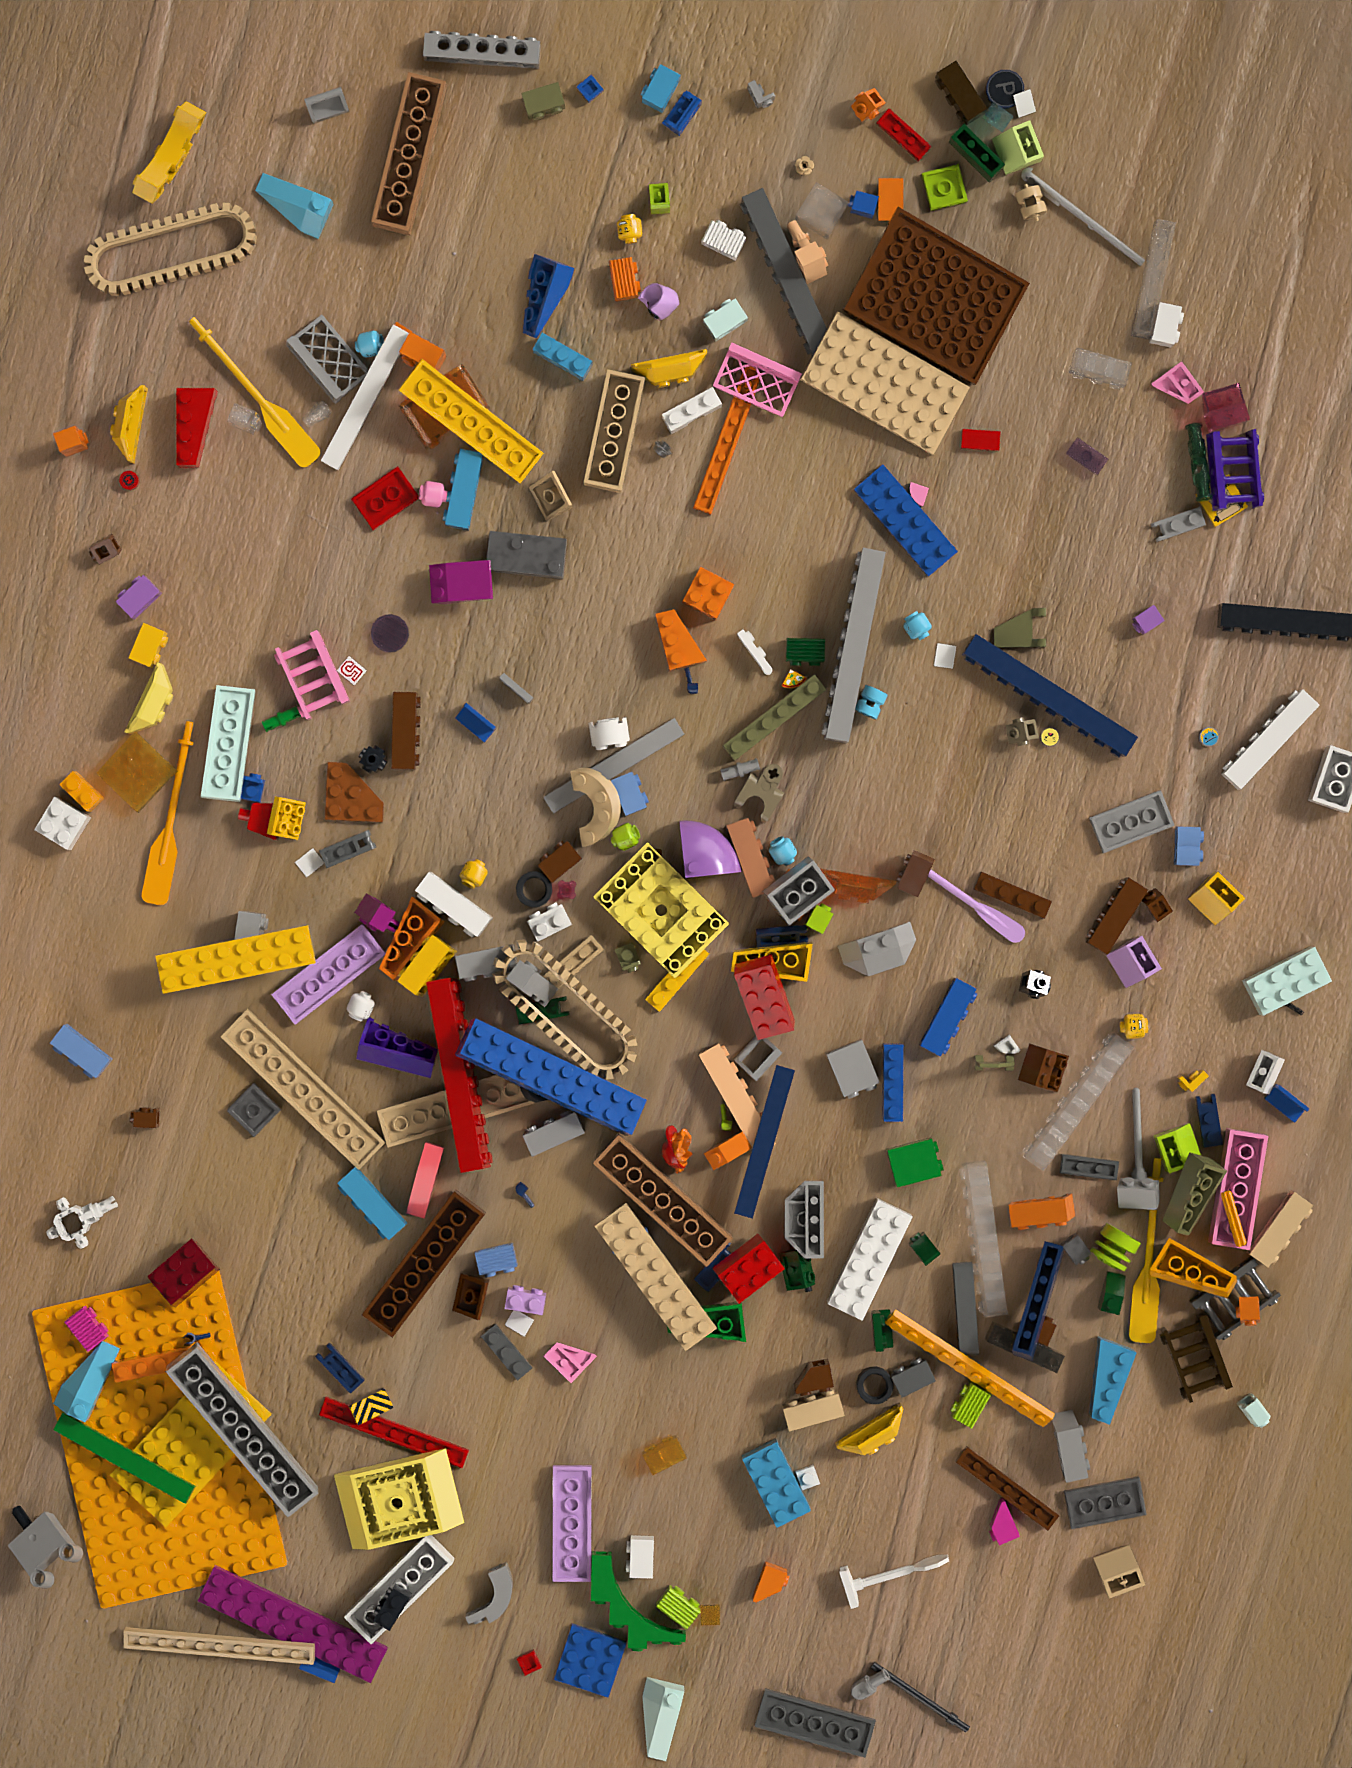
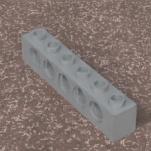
M429 31V33L424 35L423 57L424 61L539 69L541 45L540 41L532 37L520 40L515 36L498 38L497 35H487V37H479L478 34L474 33L463 36L457 32L441 34L439 31ZM441 43L449 44L446 50L439 49ZM461 44H466L468 49L466 51H459L458 47ZM481 45L487 47V50L483 53L477 51V48ZM499 47L507 49L503 54H498L496 50ZM518 48L526 50L523 55L515 53Z

